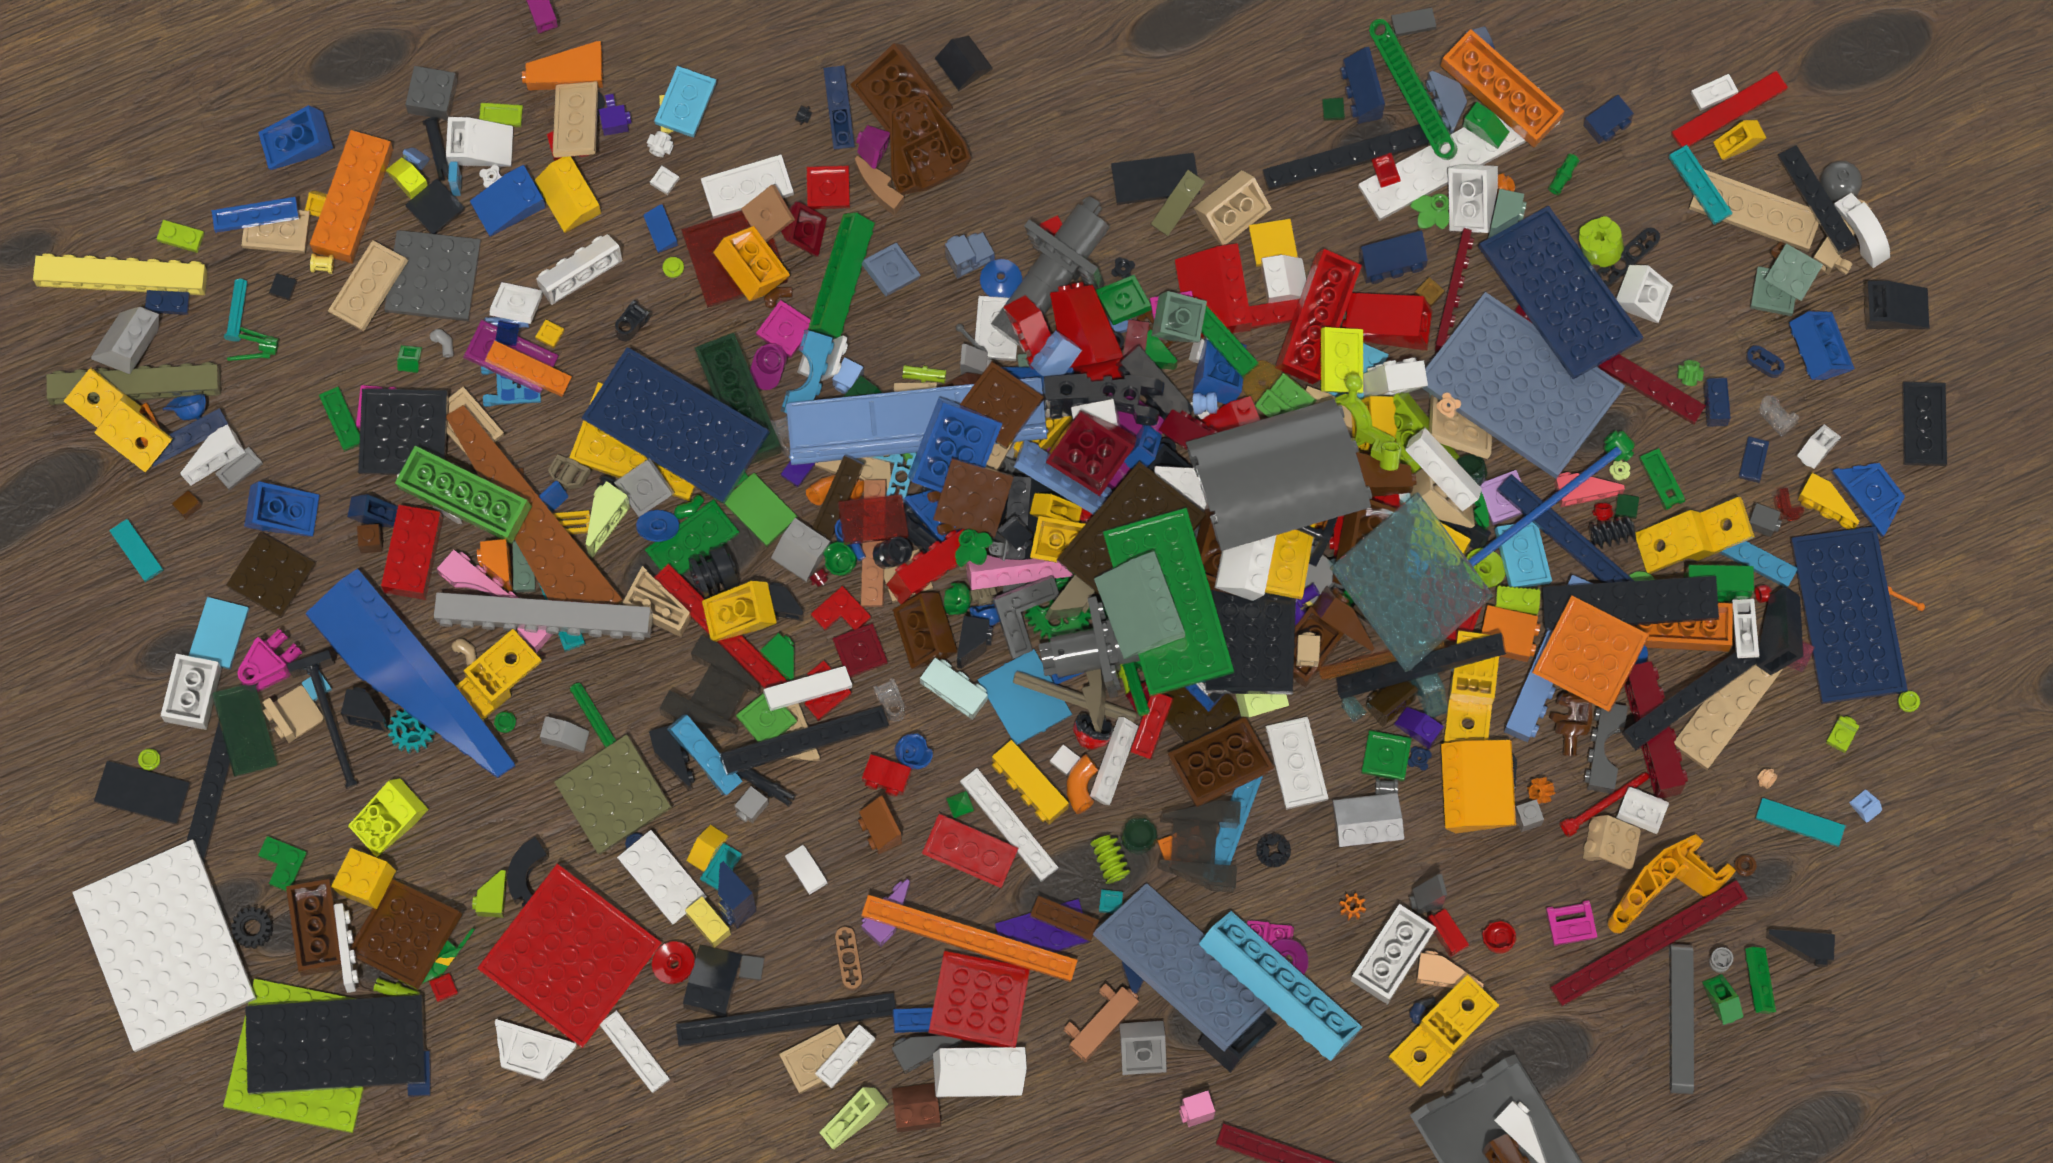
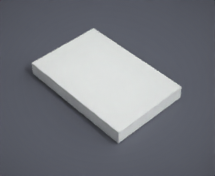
M979 296L975 341L980 346L986 348L988 359L1016 361L1017 345L991 325L1009 298Z

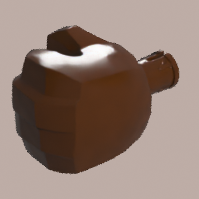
M1571 692L1562 693L1559 695L1556 704L1568 707L1569 712L1567 714L1551 712L1549 718L1556 723L1555 733L1564 736L1563 755L1577 756V737L1587 735L1592 725V703Z

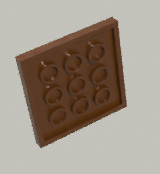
M392 879L378 908L371 910L350 949L354 950L356 960L418 990L460 920L462 913Z

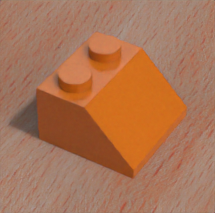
M506 539L480 542L481 549H477V559L480 567L484 568L487 572L486 575L491 579L495 578L503 585L502 588L507 592H513L510 550Z

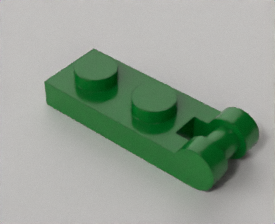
M1658 448L1640 456L1639 460L1664 510L1672 508V505L1676 503H1684V495L1660 449ZM1672 490L1674 496L1668 498L1666 492Z

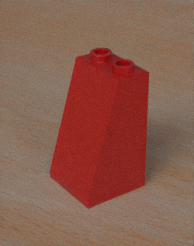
M1083 282L1071 284V287L1070 285L1060 286L1058 291L1050 293L1057 332L1073 341L1082 350L1070 367L1094 364L1123 357L1093 284L1084 286Z
M1351 294L1346 308L1347 317L1346 320H1343L1342 328L1363 329V342L1428 350L1433 310L1424 296Z

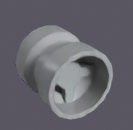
M1724 947L1714 950L1709 958L1710 968L1717 973L1727 971L1733 962L1732 952Z

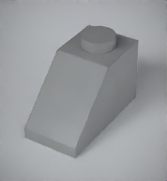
M962 344L961 375L965 373L983 374L992 362V360H988V352Z
M545 716L540 739L544 744L584 753L589 731L567 721Z

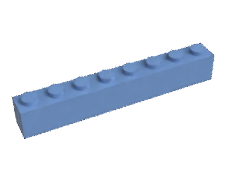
M1574 575L1571 576L1568 585L1593 584ZM1554 630L1547 631L1504 733L1525 742L1529 741L1530 736L1535 738L1539 726L1536 725L1539 717L1543 719L1548 708L1544 704L1547 698L1552 699L1556 690L1552 682L1532 673Z

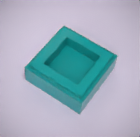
M1101 890L1099 912L1114 914L1122 906L1123 892Z

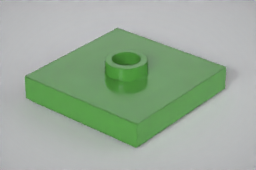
M764 693L736 715L737 719L757 742L781 736L797 723V720L786 707L770 711Z

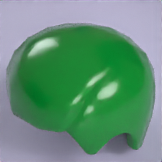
M832 543L823 553L825 556V566L833 575L845 576L850 574L856 566V555L853 549L846 543Z
M951 583V586L954 587L945 591V611L948 615H962L970 608L972 601L971 592L966 584Z

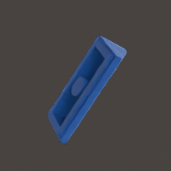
M662 204L643 215L658 253L678 246Z
M554 481L539 495V498L553 512L568 498V494L558 481Z

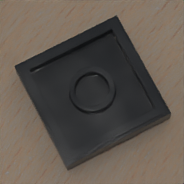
M435 179L405 204L406 208L430 234H437L465 210L463 205L438 179Z

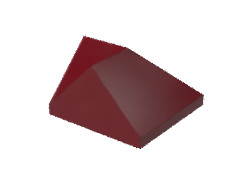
M795 202L789 209L795 220L785 227L781 233L787 242L818 257L827 217L800 202Z

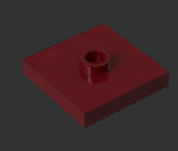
M873 623L832 638L842 666L846 667L849 678L888 664Z

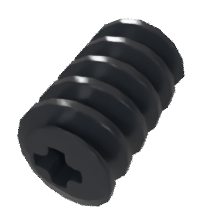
M1623 516L1622 521L1619 518H1615L1614 524L1611 520H1607L1606 525L1603 522H1598L1597 527L1593 523L1589 525L1591 543L1594 546L1598 544L1600 549H1603L1604 542L1609 547H1612V540L1617 545H1620L1621 538H1623L1625 543H1628L1629 536H1631L1634 542L1636 541L1635 526L1632 519H1629L1628 516Z

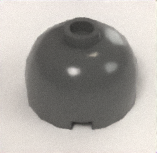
M1836 161L1824 169L1819 182L1831 201L1836 203L1850 193L1855 197L1858 196L1862 187V175L1854 164L1848 161Z

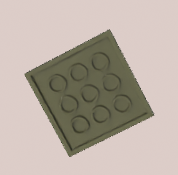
M628 735L623 736L555 781L556 786L599 855L672 808Z

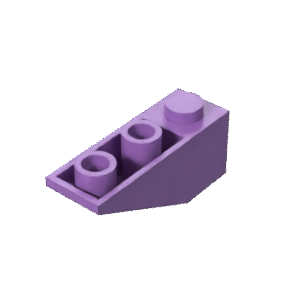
M908 879L904 883L900 881L893 888L892 891L894 893L889 898L884 897L883 899L904 906L910 881ZM867 918L862 920V930L880 947L896 933L897 928Z

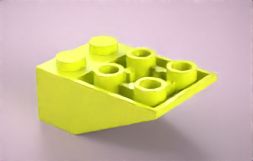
M399 778L388 781L348 826L368 849L378 857L412 828L429 809Z

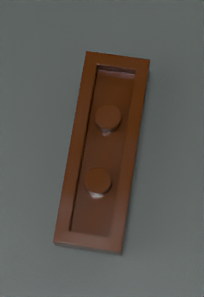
M1038 896L1030 914V918L1090 942L1099 923V920L1040 896Z

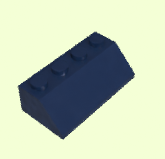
M722 861L719 869L718 904L720 905L719 908L721 909L723 920L729 926L733 924L738 928L757 912L754 897L750 889Z

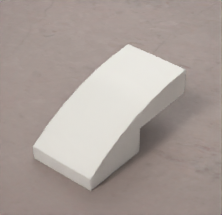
M804 845L785 856L809 895L828 884Z

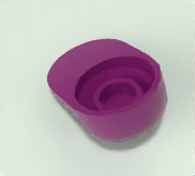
M769 343L761 346L756 351L750 369V378L759 389L770 390L779 384L783 369L787 363L786 352L781 346Z

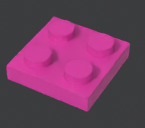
M780 300L756 332V336L768 344L774 343L781 346L786 355L792 358L800 347L804 330H808L811 320Z

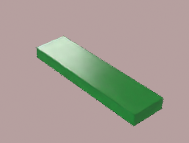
M1206 306L1201 333L1243 379L1259 366V363Z

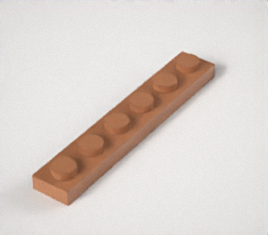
M864 480L863 552L866 558L862 560V607H884V569L875 564L872 553L876 544L885 541L886 480Z

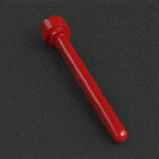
M1646 772L1640 774L1575 819L1567 818L1562 821L1560 827L1564 834L1569 838L1576 834L1581 824L1625 796L1628 787L1635 789L1649 779V774Z

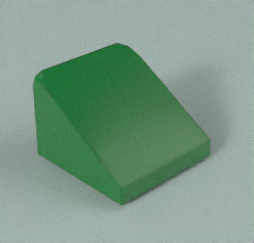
M401 345L397 358L398 371L418 373L422 347Z

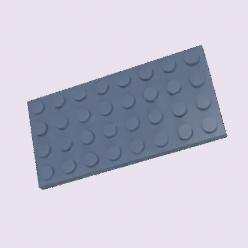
M1147 883L1098 927L1093 934L1224 1052L1270 1008L1261 999L1257 998L1249 988L1240 983L1232 973L1223 968L1214 957L1205 952L1199 945L1205 935Z

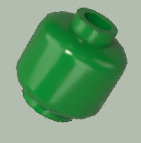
M1614 430L1603 441L1605 443L1603 449L1606 453H1609L1616 446L1621 450L1622 453L1614 459L1616 462L1622 459L1626 462L1634 455L1632 450L1635 447V442L1624 431L1617 432Z

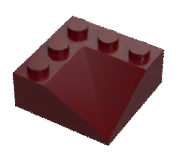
M1080 410L1049 451L1046 463L1093 493L1101 496L1135 447L1137 437L1115 424Z

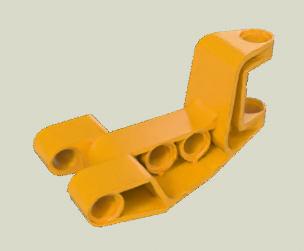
M1697 834L1690 836L1664 849L1642 869L1610 916L1608 927L1614 933L1624 932L1675 878L1703 897H1708L1717 892L1736 870L1728 863L1716 874L1713 867L1709 868L1705 860L1702 861L1698 854H1694L1704 840Z

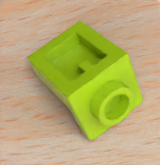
M1840 716L1826 744L1846 753L1860 726L1856 724L1854 719Z

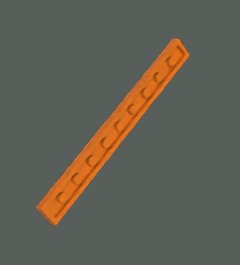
M871 895L867 896L861 915L863 918L1071 982L1077 964L1076 959Z

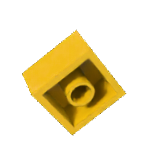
M350 848L331 887L341 896L377 909L396 870L384 860Z

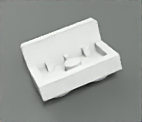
M1628 787L1616 818L1657 834L1669 802L1644 793L1639 789Z

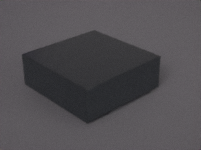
M276 274L269 294L290 301L297 284L296 279Z

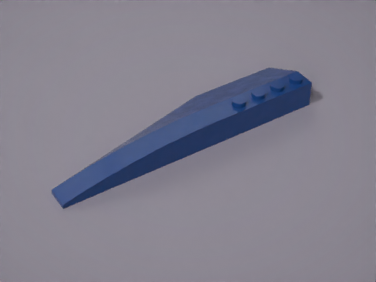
M358 568L341 579L306 612V616L358 678L371 684L372 688L382 692L394 704L400 705L409 715L433 732L435 731L440 734L445 741L451 742L463 754L469 755L478 765L496 778H499L515 767L514 762L465 697Z

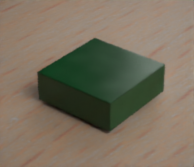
M1343 98L1322 99L1323 121L1345 119Z
M1618 494L1615 516H1628V518L1636 519L1639 497Z

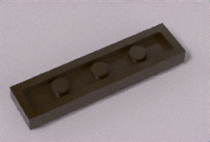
M848 455L843 456L812 527V530L829 541L833 538L835 525L842 517L865 463Z

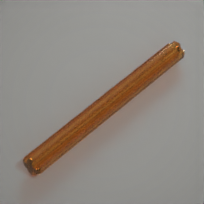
M1441 640L1322 667L1319 670L1322 680L1344 676L1446 648L1445 643Z

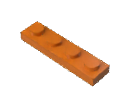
M495 340L485 359L486 362L563 397L572 378L570 375Z

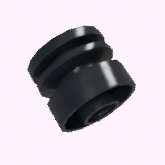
M722 544L708 549L710 559L707 561L702 553H698L700 564L696 563L693 556L688 558L691 577L704 599L710 598L709 587H711L714 595L718 594V583H721L726 591L739 586L734 562L730 554L726 553Z

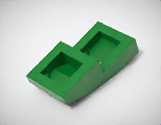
M1481 492L1479 499L1474 502L1477 508L1473 512L1474 520L1478 526L1488 530L1489 514L1487 504Z

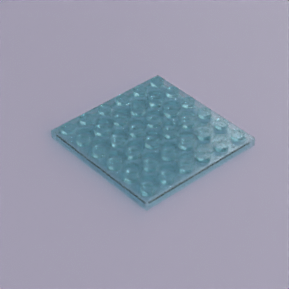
M1419 492L1411 496L1330 567L1331 571L1405 672L1411 670L1494 596Z

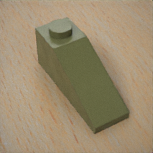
M1187 170L1151 225L1166 236H1169L1203 187L1205 181Z

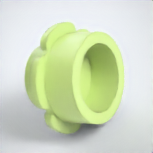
M1622 460L1619 462L1614 461L1613 465L1610 466V474L1616 480L1627 479L1630 475V465L1627 462H1622Z

